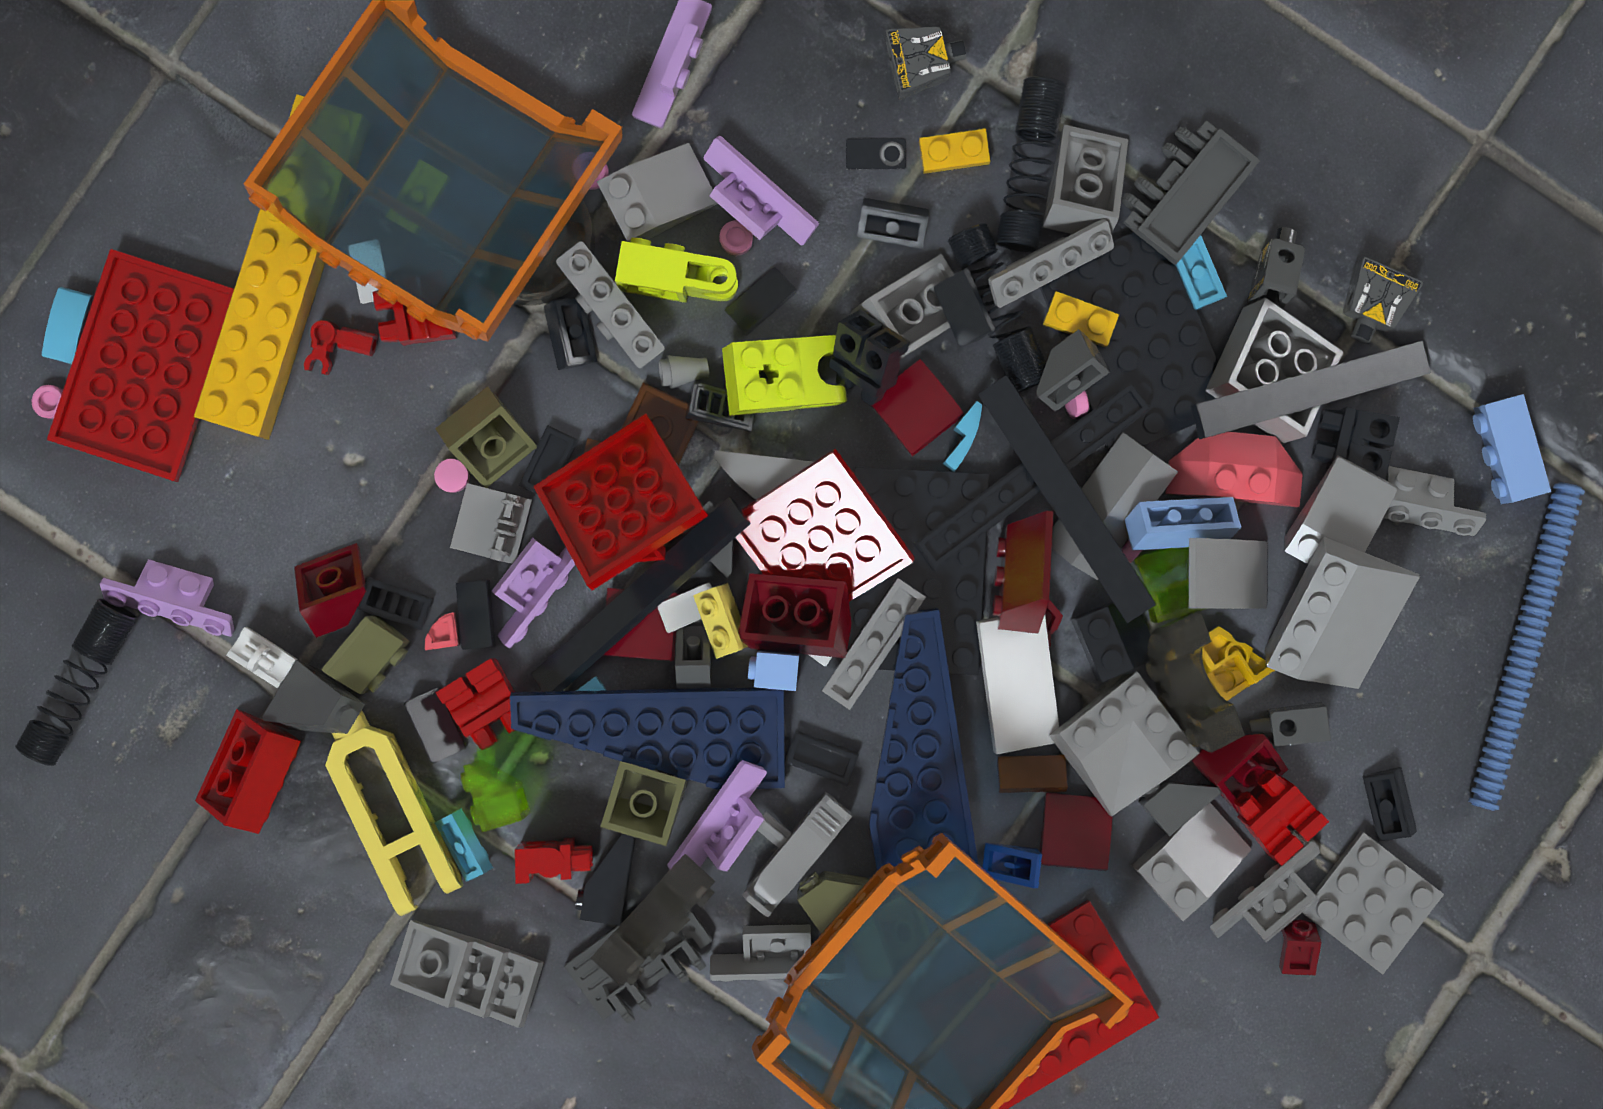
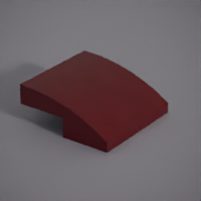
M921 359L898 376L896 385L886 390L882 400L871 405L912 457L965 416L959 405Z
M607 588L606 606L625 589ZM672 593L666 600L678 596L679 593ZM657 607L604 655L674 661L676 630L667 633Z
M1056 793L1045 794L1043 829L1040 842V852L1042 853L1041 865L1099 871L1108 870L1112 816L1107 813L1096 797Z

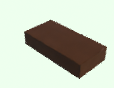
M1064 755L1004 756L997 758L999 793L1067 791L1066 759Z

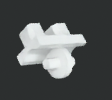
M248 627L243 628L239 638L226 655L276 688H280L293 664L298 660Z

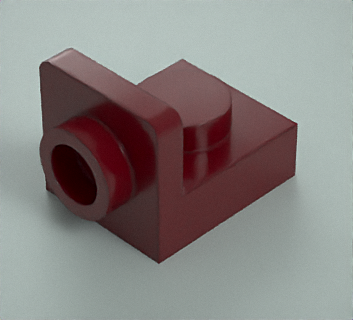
M1304 920L1292 921L1281 930L1284 937L1279 963L1281 973L1315 976L1322 943L1316 925L1313 922Z

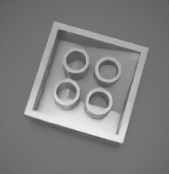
M1264 298L1243 307L1205 391L1215 398H1220L1334 366L1339 363L1343 351L1269 299ZM1320 405L1256 423L1255 425L1271 436H1276L1281 443L1297 440L1308 435Z
M1138 672L1124 675L1049 735L1110 816L1115 815L1172 776L1199 754Z

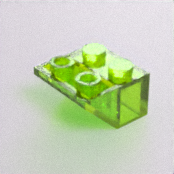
M1189 547L1166 548L1138 556L1133 560L1138 576L1157 603V605L1148 610L1151 623H1160L1209 609L1189 608Z
M482 759L474 760L463 766L465 772L461 773L462 785L466 793L471 792L474 805L470 806L471 816L474 824L481 826L482 832L522 821L531 814L521 780Z

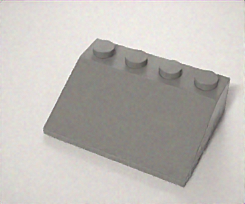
M1323 536L1265 647L1266 667L1299 680L1359 689L1420 575Z

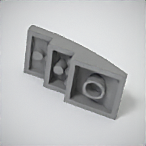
M1189 538V608L1267 609V542Z
M410 920L390 985L447 1008L457 1007L482 1018L492 1017L514 1027L521 1028L525 1026L544 962L474 937Z

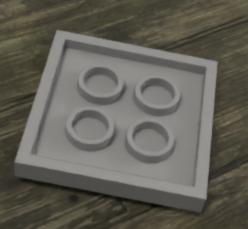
M1360 831L1313 892L1318 900L1302 913L1378 972L1384 974L1444 894L1367 834Z

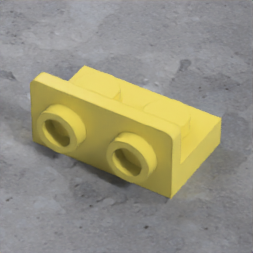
M728 583L693 595L716 659L748 647L741 642L738 634L741 617Z

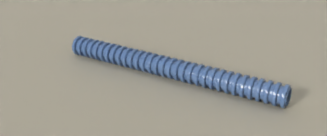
M1558 482L1553 486V489L1556 490L1554 494H1551L1553 504L1548 505V509L1551 511L1550 514L1545 516V519L1548 520L1547 524H1543L1542 527L1545 533L1540 534L1542 544L1537 545V549L1540 551L1539 554H1535L1534 559L1537 562L1531 567L1534 570V574L1529 575L1531 585L1526 586V590L1529 592L1528 595L1523 597L1526 601L1525 605H1521L1520 608L1523 614L1518 615L1520 625L1515 626V630L1518 632L1517 635L1512 637L1515 644L1510 645L1512 655L1507 656V660L1510 661L1509 666L1504 667L1507 673L1506 676L1501 678L1504 681L1503 686H1499L1498 689L1501 691V695L1496 696L1498 706L1493 707V711L1496 714L1495 717L1491 716L1490 719L1493 725L1492 727L1488 726L1490 736L1485 737V741L1488 742L1487 747L1482 748L1485 754L1484 757H1480L1479 761L1482 762V765L1477 767L1476 770L1480 773L1478 777H1474V782H1477L1475 788L1472 787L1471 792H1474L1473 798L1469 797L1468 800L1471 805L1492 811L1499 810L1500 807L1496 804L1498 799H1502V795L1499 793L1501 789L1504 790L1505 788L1502 782L1503 779L1508 777L1505 771L1510 769L1511 766L1508 764V760L1513 759V754L1510 753L1511 749L1516 748V744H1513L1514 738L1518 739L1519 734L1516 733L1517 728L1521 729L1522 726L1519 720L1524 718V714L1521 712L1523 708L1527 707L1524 701L1525 698L1530 696L1527 690L1532 688L1533 685L1530 683V679L1535 678L1533 668L1538 667V663L1535 661L1536 657L1540 658L1541 653L1538 652L1539 647L1544 645L1541 642V638L1546 637L1544 627L1549 626V622L1546 620L1547 617L1552 615L1549 609L1554 607L1555 604L1552 601V598L1557 596L1555 587L1560 586V581L1557 579L1558 576L1563 575V571L1560 568L1565 566L1566 562L1563 560V557L1568 556L1566 546L1571 545V541L1568 539L1569 536L1574 534L1571 528L1576 526L1577 523L1574 520V517L1579 515L1577 506L1582 504V500L1579 498L1585 493L1582 487L1569 483Z

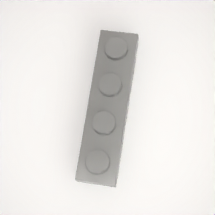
M897 578L848 650L846 658L842 659L821 691L850 710L900 637L904 613L917 611L926 597Z

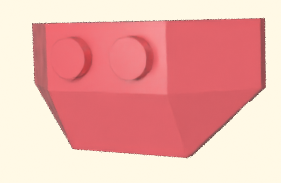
M1225 432L1203 439L1198 437L1168 461V465L1177 470L1178 473L1167 486L1165 494L1199 498L1233 497L1234 501L1300 507L1303 474L1276 436Z

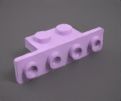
M702 0L678 1L633 109L632 115L634 118L658 128L664 127L679 88L683 90L687 84L690 75L688 66L692 57L696 59L701 50L703 39L700 37L712 11L711 4Z
M717 136L713 140L703 158L725 179L714 187L710 197L759 240L778 225L796 242L804 245L819 225L818 221L723 137Z
M532 538L493 588L492 592L516 609V612L498 634L499 639L508 648H511L514 643H518L524 638L530 622L535 616H539L545 611L549 603L548 599L554 591L562 588L567 582L569 572L575 566V563L566 547L558 556L539 541Z
M148 559L135 587L103 578L100 582L103 598L116 607L128 606L138 609L147 616H162L171 619L178 625L196 626L216 636L223 634L231 637L234 632L231 615L204 607L214 586L213 578Z
M744 760L739 762L667 864L671 871L692 877L707 857L710 858L717 869L726 872L729 870L765 819L749 799L767 774L763 767Z

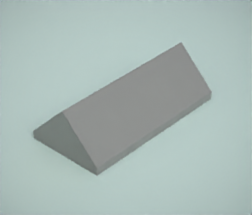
M1122 432L1081 489L1119 547L1122 548L1129 539L1125 518L1139 502L1157 501L1178 471ZM1058 519L1052 527V549L1071 565L1098 580L1064 525Z

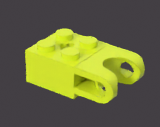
M633 237L630 242H621L615 283L622 292L686 303L687 296L715 301H728L734 297L738 290L736 270L728 260L684 252L685 247L677 244L665 243L664 248L651 246V241ZM716 276L727 277L726 282L722 284L713 283Z
M836 335L732 342L722 348L729 415L828 407L846 402L847 393L845 387L842 385L826 384L820 378L817 371L819 360L822 357L833 355ZM759 372H765L768 381L765 378H760Z

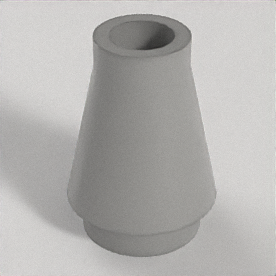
M667 355L666 359H660L659 374L662 386H670L672 389L701 378L709 377L707 358Z

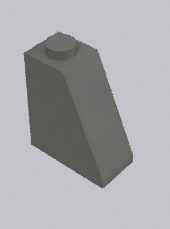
M296 660L262 719L288 730L348 734L365 704L322 670Z

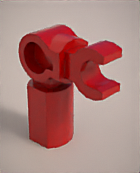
M317 321L310 330L312 338L310 347L313 350L304 361V370L312 371L314 362L320 360L323 364L321 374L329 375L332 371V361L329 355L330 352L334 351L336 343L339 349L373 356L377 346L378 335L343 326L340 330L331 321Z

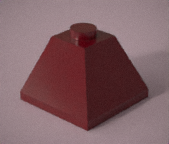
M357 543L294 566L299 612L316 638L348 626L366 592L360 548Z
M1264 734L1217 737L1209 745L1203 747L1192 760L1205 779L1222 792L1220 795L1238 814L1240 813L1233 803L1234 800L1246 791L1252 794L1255 799L1258 798L1265 790L1257 781L1266 770L1270 769L1278 776H1282L1289 770Z

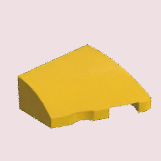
M1219 626L1183 647L1219 705L1227 702L1250 685L1259 682L1275 671L1266 667V660L1252 652L1253 648L1251 646L1235 641L1229 632Z

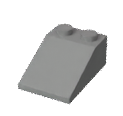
M1063 125L1046 201L1043 228L1074 234L1101 219H1105L1109 222L1112 234L1119 220L1128 139Z
M689 143L628 165L597 181L627 242H630L633 237L648 240L718 204L710 197L713 189Z
M942 254L869 297L852 310V313L862 310L882 323V329L888 327L909 340L908 351L901 356V359L951 328L935 294L934 286L953 276L954 273Z
M1337 455L1285 535V552L1309 564L1323 536L1366 552L1398 491V487Z
M1209 803L1171 836L1165 834L1131 866L1180 920L1184 921L1212 896L1252 849L1217 809Z

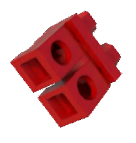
M442 270L428 273L429 275L390 281L433 308H436L448 290L446 276ZM378 290L372 292L377 311L394 310L395 320L378 323L382 342H400L403 346L457 339L454 330L436 325L427 319L421 322L407 313L408 307L398 301L395 304H391L377 294ZM451 308L446 313L452 314Z
M490 658L466 673L467 677H460L435 692L442 704H445L465 738L471 737L481 750H485L499 741L490 726L498 720H501L509 734L516 731L511 729L510 694L515 691L496 658Z
M1269 769L1258 778V784L1265 790L1258 798L1255 799L1252 794L1246 791L1239 795L1233 803L1240 813L1237 818L1246 826L1267 855L1282 866L1304 846L1288 830V826L1293 832L1308 842L1330 821L1310 803L1293 783L1282 776H1278Z
M564 838L562 842L555 840L521 841L515 848V884L530 883L535 873H539L546 878H553L561 874V880L572 879L575 871H591V866H593V845H575V838Z

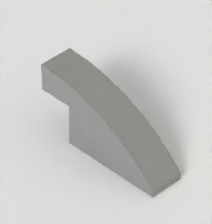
M716 450L714 453V458L721 468L754 500H757L813 463L812 461Z

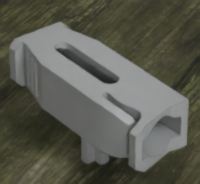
M826 791L792 832L769 813L765 812L763 814L765 819L757 831L778 848L748 883L742 896L767 917L770 916L781 900L790 893L852 817V813ZM755 894L766 903L765 906L754 898Z

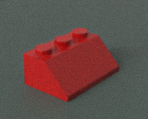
M236 709L195 801L223 825L259 834L263 824L269 817L270 809L277 793L283 787L285 775L291 762L297 756L301 741L280 727Z

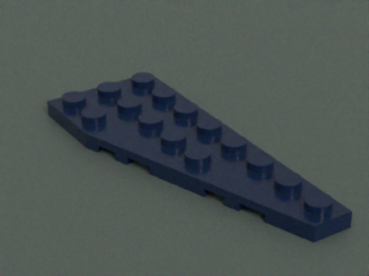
M938 608L904 613L869 817L877 871L887 863L894 867L902 863V855L917 846L922 847L924 850L929 848L933 837L940 833H943L978 864ZM954 857L937 878L925 870L906 880L905 883L907 885H914L975 874Z
M745 687L511 692L510 694L511 729L550 741L551 739L561 741L584 751L586 749L595 751L611 759L653 771L656 769L676 775L677 778L686 781L700 782L706 784V787L716 790L722 788L739 762L744 760L763 767L767 772L756 789L785 788L784 690Z

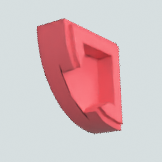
M455 612L440 617L432 625L425 638V650L460 646Z

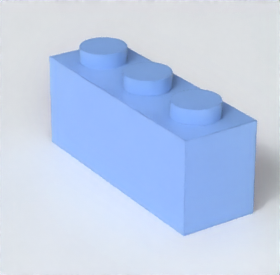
M1524 394L1475 407L1473 424L1477 433L1482 436L1484 443L1482 448L1483 459L1486 465L1491 468L1494 478L1491 481L1492 491L1495 497L1500 499V503H1513L1551 492Z
M1233 497L1139 502L1125 518L1132 550L1189 547V538L1231 539L1241 529Z
M759 650L757 657L752 656L750 658L748 679L754 680V687L796 691L799 654Z

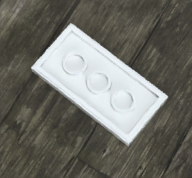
M1045 615L1038 634L997 629L998 617L976 621L993 752L1002 754L1053 744L1054 742L1049 735L1059 728Z

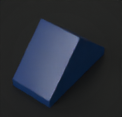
M985 843L982 868L995 880L1038 888L1042 853L1037 848Z

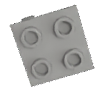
M467 483L450 548L513 564L518 556L532 500Z

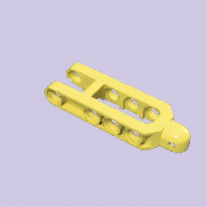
M361 710L348 734L332 733L335 742L332 744L325 766L393 908L398 915L403 916L416 910L418 906H414L412 896L405 883V880H407L406 875L396 855L420 844L440 887L446 894L463 887V880L448 847L435 825L434 817L394 734L370 726ZM364 746L375 750L414 831L392 843L386 844L375 821L378 817L376 813L372 814L361 791L364 788L361 783H357L347 762V759H349L348 754Z

